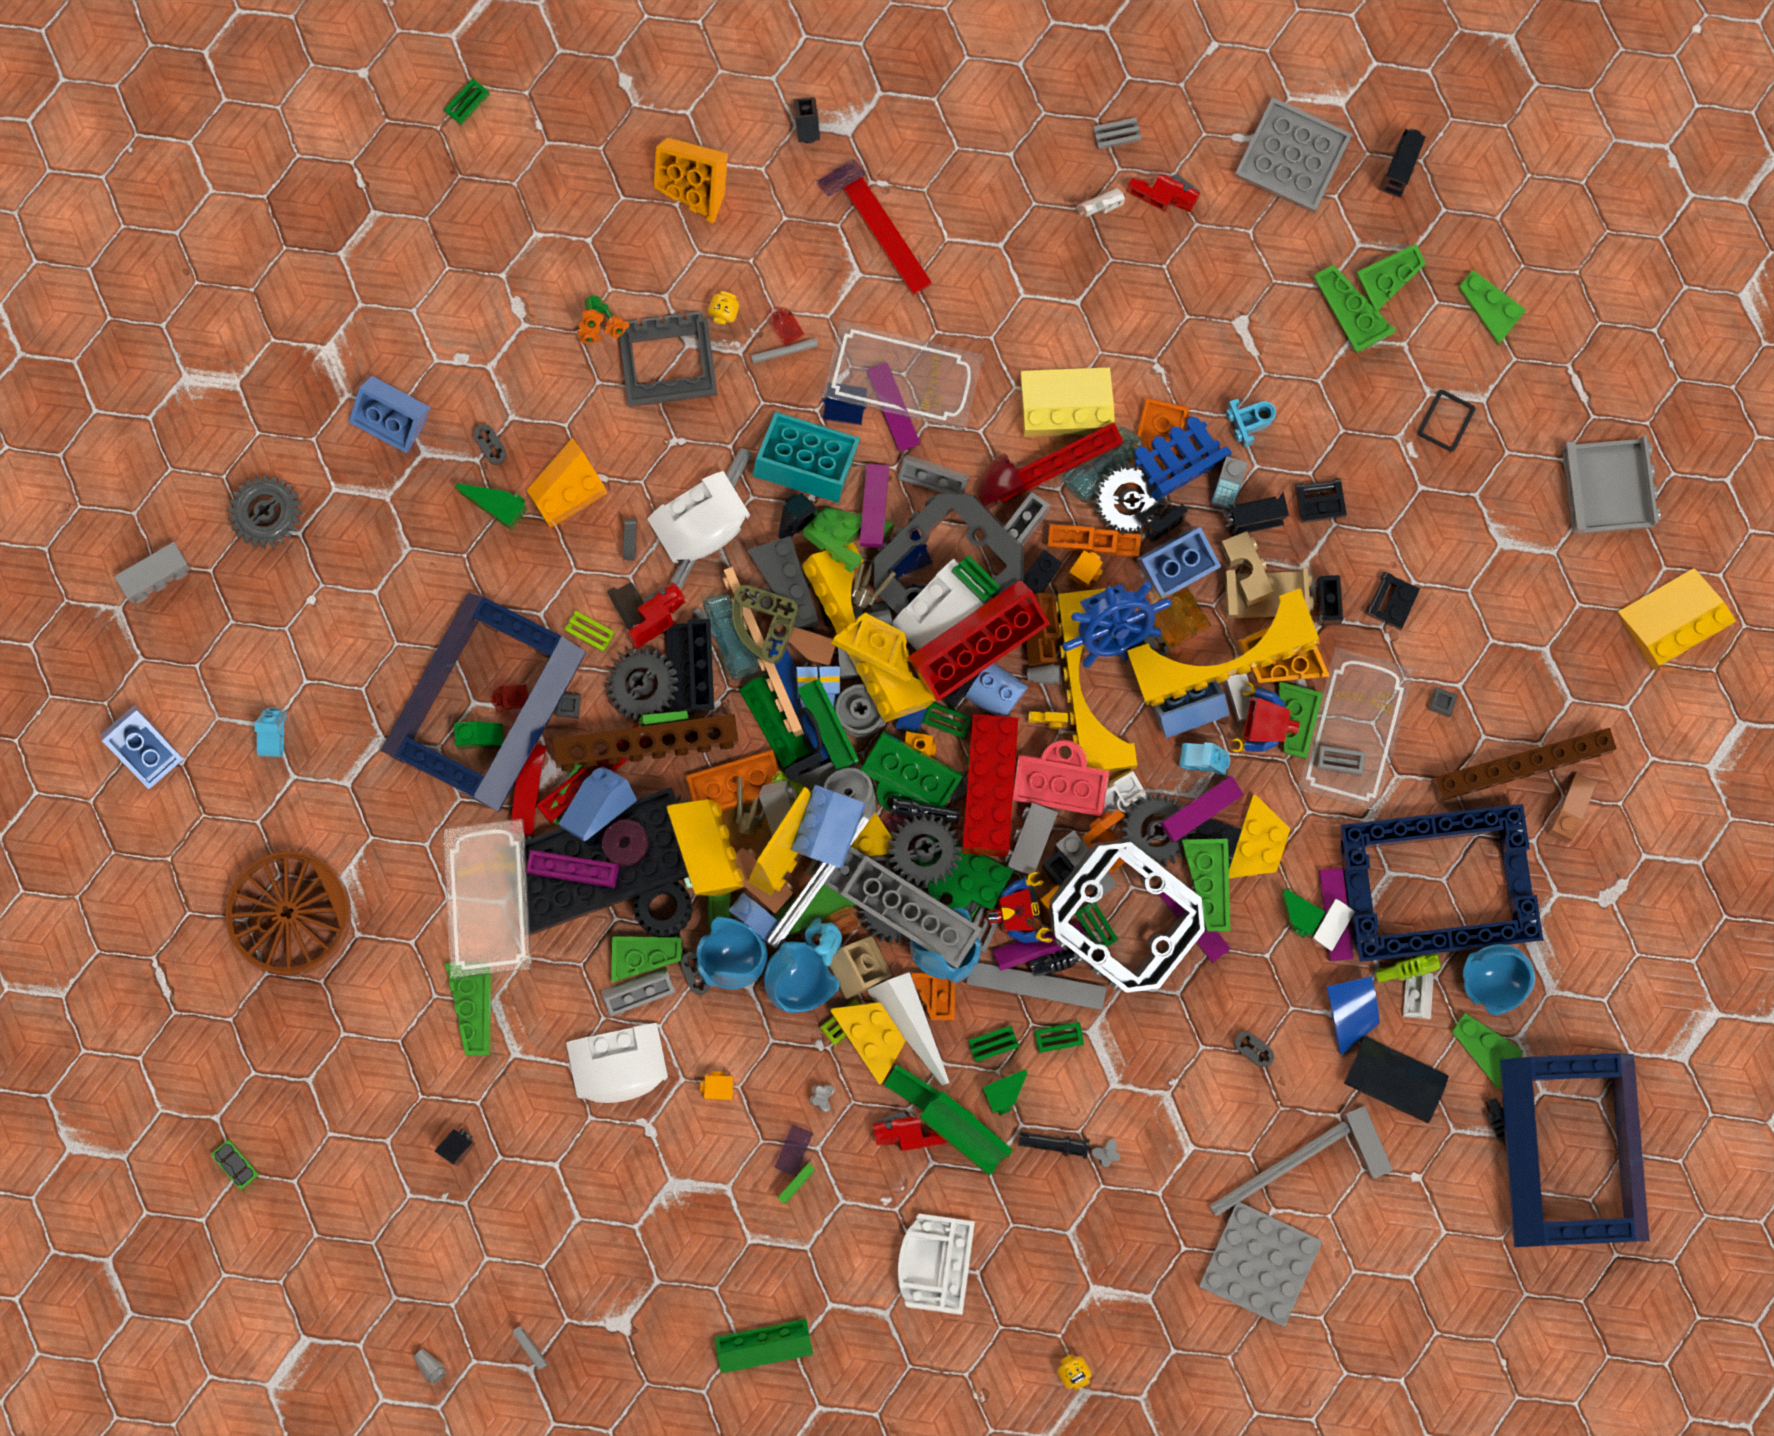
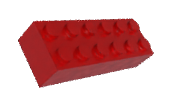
M1019 580L907 658L927 692L938 702L1050 625V622L1032 590Z
M973 714L962 854L1008 857L1019 718Z

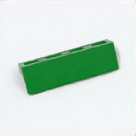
M768 674L753 679L739 691L782 767L786 768L813 752L806 745L802 735L795 737L793 731L788 732L783 721L787 719L784 711L780 712L776 705L775 699H778L776 691L771 692L766 679L770 678Z
M817 678L797 688L805 707L812 712L818 723L822 742L836 771L859 762L820 679Z
M897 1064L884 1084L885 1087L923 1111L931 1098L940 1093ZM965 1109V1110H966L967 1112H969L973 1117L975 1116V1114H973L972 1112H970V1111H968L967 1109Z
M943 1091L931 1098L920 1115V1119L987 1175H991L999 1162L1009 1157L1013 1151L1011 1147Z
M807 1319L714 1337L721 1373L813 1355Z

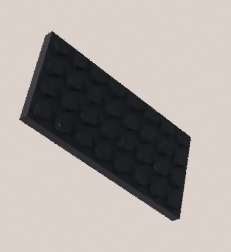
M670 787L637 799L635 803L585 842L563 828L521 842L520 860L525 935L530 936L688 878L689 874L666 807L678 804L673 788ZM510 846L502 849L501 853L502 856L503 854L505 856L506 870V863H508L507 874L520 915L517 847ZM530 850L618 864L619 871L615 888L527 874L526 868ZM503 852H510L508 853V860H506V853ZM509 861H511V864L514 862V865H516L514 866L515 872L510 871Z

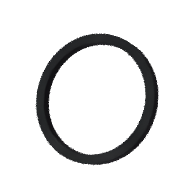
M802 708L798 712V720L804 732L802 737L812 752H819L822 748V737L818 723L809 709ZM804 712L809 716L814 725L817 735V748L813 747L805 733L803 726Z

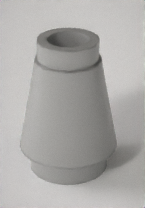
M1055 663L1028 667V681L1049 685L1060 683L1061 667L1060 665H1055Z
M425 1349L420 1350L414 1355L413 1359L416 1361L426 1382L434 1385L446 1375L445 1366L426 1352Z

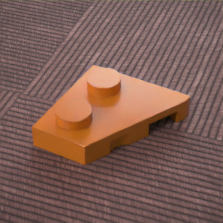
M911 973V978L930 1019L934 1021H955L956 983L947 979L930 976L927 973Z

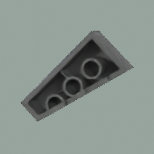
M791 536L748 549L749 558L758 569L771 592L791 599L797 604L799 615L794 627L808 630L819 626V620ZM791 605L788 608L782 607L786 615L789 612H794Z

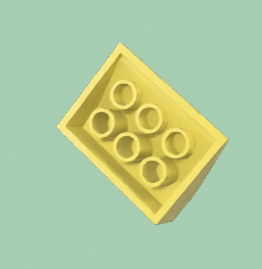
M1110 367L1021 371L1024 437L1089 435L1113 422L1115 423Z

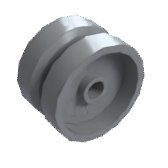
M864 684L853 685L845 689L838 697L836 714L848 736L857 739L869 738L881 729L884 720ZM863 709L864 715H860L857 710Z
M844 768L834 772L824 783V788L866 803L863 813L869 817V820L872 818L876 811L877 801L871 779L865 772L856 768Z

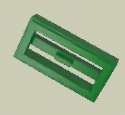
M472 78L447 105L444 113L462 126L490 95V92ZM474 86L477 87L455 112H452ZM482 92L480 96L468 107V109L460 117H458L466 109V107L478 96V94Z
M969 555L951 571L982 603H985L1000 588ZM961 569H963V570L971 577V579H972L977 585H979L987 594L985 595V594L961 571Z
M932 703L927 708L922 724L965 739L973 717ZM932 708L943 713H946L948 715L954 716L956 718L962 719L966 721V723L964 725L949 718L931 712ZM929 717L963 729V731L954 730L928 719Z
M1096 902L1090 903L1075 912L1091 941L1098 940L1083 918L1082 914L1084 912L1104 942L1103 945L1108 947L1118 941L1117 936ZM1093 908L1111 937L1109 941L1089 909Z
M1080 1022L1034 1030L1038 1053L1084 1045ZM1073 1028L1077 1029V1032L1075 1033H1069L1042 1039L1040 1036V1034L1051 1033ZM1078 1037L1079 1040L1048 1047L1042 1046V1043Z
M1012 1025L968 1040L975 1063L1019 1048ZM1009 1032L1010 1036L975 1048V1043ZM1012 1040L1013 1045L981 1056L977 1054L979 1051Z

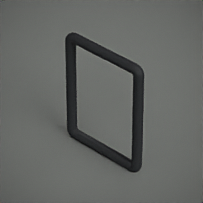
M1440 390L1418 430V435L1453 452L1475 412V406L1444 390ZM1441 395L1471 409L1452 447L1422 433Z

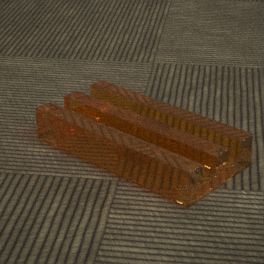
M851 906L821 919V924H825L849 914L850 917L833 923L837 928L849 924L839 929L842 936L860 928ZM822 934L813 935L818 946L820 944L819 937Z

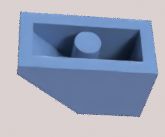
M744 893L728 910L738 921L751 927L766 942L779 923L765 909Z

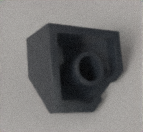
M803 493L799 495L793 494L785 500L786 504L783 505L779 539L789 536L792 538L818 515L816 506Z

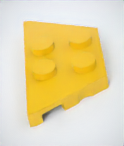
M867 613L862 614L830 642V644L906 682L912 679V672H909L907 663L909 653L906 648L905 632Z
M1254 794L1252 795L1229 868V879L1276 873L1290 832V828Z
M875 812L851 847L867 857L890 856L887 854V850L893 849V847L888 845V841L894 840Z
M881 1002L830 1009V1012L879 1085L883 1083L906 1040Z

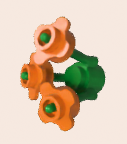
M590 296L584 302L586 310L582 312V321L578 323L580 330L577 331V335L580 336L579 340L583 343L592 344L600 341L601 336L598 333L600 331V323L604 320L603 313L608 317L604 332L611 334L613 338L622 335L630 324L628 321L624 322L620 316H612L608 304H603L599 296Z

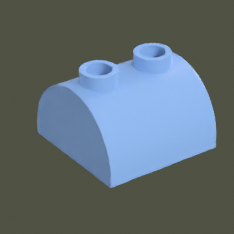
M993 663L979 674L965 698L989 715L1008 717L1029 686L996 663Z

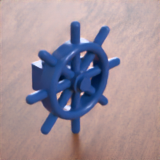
M1145 581L1137 592H1126L1122 583L1114 587H1107L1105 591L1080 601L1083 613L1074 612L1071 615L1073 621L1080 622L1079 636L1063 643L1062 648L1065 651H1069L1084 645L1088 652H1090L1082 663L1086 668L1090 667L1098 656L1112 657L1119 655L1120 660L1126 662L1129 659L1127 651L1139 645L1148 635L1154 637L1161 636V629L1153 627L1155 613L1170 607L1172 602L1166 598L1150 605L1145 597L1152 588L1150 581Z

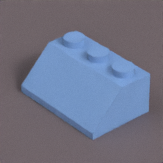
M371 376L359 388L349 423L408 453L425 425L430 407Z
M1197 526L1136 558L1146 579L1152 583V587L1161 599L1170 596L1221 567L1203 530Z
M1216 681L1208 683V687L1199 691L1191 689L1186 691V695L1174 699L1172 696L1164 699L1165 702L1158 706L1151 705L1157 723L1165 738L1176 736L1179 733L1198 728L1201 725L1230 715L1225 693Z
M815 785L791 850L842 869L866 803Z

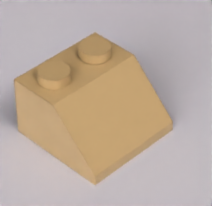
M871 936L837 950L829 965L834 976L839 980L841 990L846 999L893 977L876 942Z

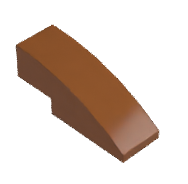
M1036 593L1035 597L1050 625L1027 640L1029 666L1057 663L1054 640L1060 638L1055 595Z

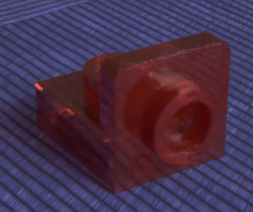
M780 309L771 315L772 319L768 321L775 329L784 346L804 335L794 315L789 310Z
M527 685L500 686L492 694V704L496 709V713L504 710L522 709L528 699Z

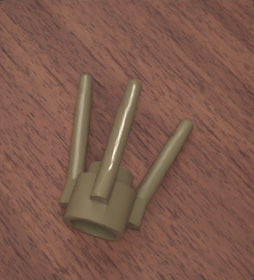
M876 556L873 557L861 586L859 584L864 564L861 563L859 565L851 592V602L866 609L868 604L873 605L875 599L896 575L895 572H892L875 593L870 596L872 591L866 589V586L873 572Z
M738 777V815L736 823L739 824V832L747 835H756L757 828H761L765 812L762 809L759 817L755 815L758 799L754 798L750 813H744L743 816L742 777Z

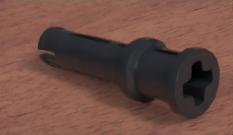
M893 795L889 808V815L891 816L899 814L913 819L914 815L922 817L924 813L925 817L929 819L934 814V820H939L942 817L943 821L955 824L959 822L960 809L918 803L916 799H900L896 795Z
M1020 1131L1018 1146L1061 1152L1066 1157L1068 1155L1082 1156L1083 1159L1087 1160L1090 1139L1084 1141L1071 1139L1070 1136L1057 1138Z

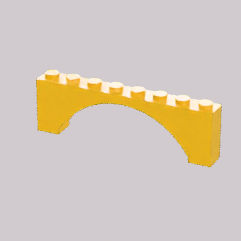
M854 542L850 543L846 547L847 549L860 554ZM826 550L812 554L802 564V567L826 614L829 616L836 633L840 634L847 626L856 621L852 609L851 588L855 571L859 565L851 573L845 569L844 563L833 560L831 558L832 554ZM847 652L884 722L926 709L935 701L927 692L920 679L912 677L909 682H906Z
M1106 588L1058 594L1055 603L1057 614H1059L1060 623L1058 624L1063 643L1079 636L1080 622L1073 621L1071 615L1074 612L1083 613L1080 601L1103 592ZM1060 645L1061 659L1066 661V667H1063L1064 681L1069 682L1066 698L1067 703L1072 704L1073 711L1069 712L1070 725H1075L1076 734H1072V741L1080 745L1085 751L1088 761L1087 766L1110 770V772L1136 769L1135 744H1128L1109 732L1099 723L1085 702L1079 682V663L1084 645L1069 651L1063 650L1062 645Z
M1299 588L1279 596L1280 604L1277 614L1266 634L1251 650L1230 662L1212 666L1182 664L1155 652L1150 648L1149 643L1128 650L1127 652L1146 704L1158 706L1165 702L1164 699L1172 696L1174 699L1186 695V691L1191 689L1199 691L1207 688L1208 683L1214 681L1221 683L1229 680L1230 675L1249 673L1252 671V667L1258 665L1266 667L1271 665L1273 660L1281 657L1284 660L1295 655L1294 652L1302 649L1304 652L1315 649L1317 647L1316 644H1319L1320 641L1301 589Z

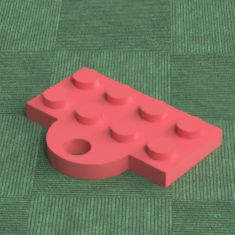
M1058 740L1045 749L1041 758L1019 755L1013 800L1103 816L1110 770L1088 767L1086 753L1080 745L1071 740ZM1062 746H1068L1071 749L1072 754L1069 758L1061 755L1060 749Z

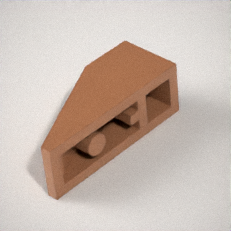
M782 625L774 630V633L779 637H783L787 632L786 627ZM796 627L793 628L788 642V646L806 663H809L810 667H817V670H819V667L830 666L835 646L830 644L832 638Z
M1577 772L1575 773L1547 834L1566 843L1574 839L1597 782Z

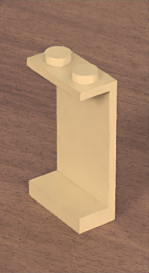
M1303 568L1301 572L1266 573L1267 577H1272L1276 587L1273 598L1248 608L1240 592L1239 583L1250 577L1252 573L1236 574L1235 570H1228L1224 574L1226 619L1275 618L1280 604L1279 596L1299 588L1302 591L1309 613L1310 610L1314 609L1313 596H1309V588H1312V574H1308V568Z

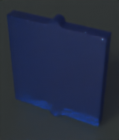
M828 383L827 396L823 400L825 404L823 420L862 425L864 410L867 408L865 402L835 395L836 389L831 388L832 384ZM835 385L840 387V393L866 399L867 389Z
M918 529L912 532V538L915 541L921 538ZM927 544L917 546L892 570L896 573L895 576L897 578L932 564L926 549Z

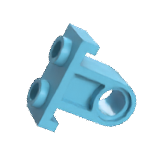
M1238 399L1229 402L1226 415L1229 422L1234 423L1236 428L1234 430L1235 438L1238 443H1242L1243 448L1253 444L1254 437L1253 435L1248 437L1249 434L1265 429L1273 423L1276 416V408L1270 402H1259L1240 410L1237 409L1240 403ZM1266 411L1269 414V418H1260L1258 412Z
M267 708L256 720L255 732H257L258 756L282 757L284 750V721L287 720V711H280L279 708Z
M1214 743L1182 744L1179 767L1226 775V769L1230 765V756L1227 751Z

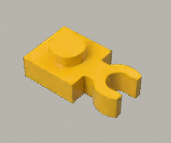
M1029 711L1028 723H1044V725H1049L1051 729H1062V726H1066L1068 723V713Z

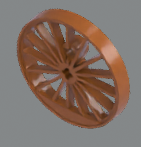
M298 852L270 854L250 864L234 882L226 903L227 930L239 953L256 968L280 976L305 974L328 962L345 941L351 922L349 894L340 876L322 860ZM284 860L285 901L268 864ZM289 860L305 861L290 899ZM311 863L318 877L296 900L308 865ZM265 867L281 904L251 878L259 869ZM247 880H249L278 907L240 895L239 893ZM321 881L326 892L300 904ZM326 897H329L333 906L330 909L301 910ZM237 898H241L276 912L235 914ZM286 909L294 911L291 913L290 919L284 916ZM335 912L340 928L337 929L303 917L301 914ZM258 917L256 926L237 934L235 918ZM272 918L273 926L268 930H264L262 927L263 920ZM299 919L337 932V936L330 947H327ZM295 923L325 949V952L315 960H311ZM290 925L308 961L307 964L292 967ZM286 926L287 967H273L271 963ZM256 930L264 933V936L249 952L240 941V938ZM278 931L267 962L262 963L254 958L252 955L270 935Z

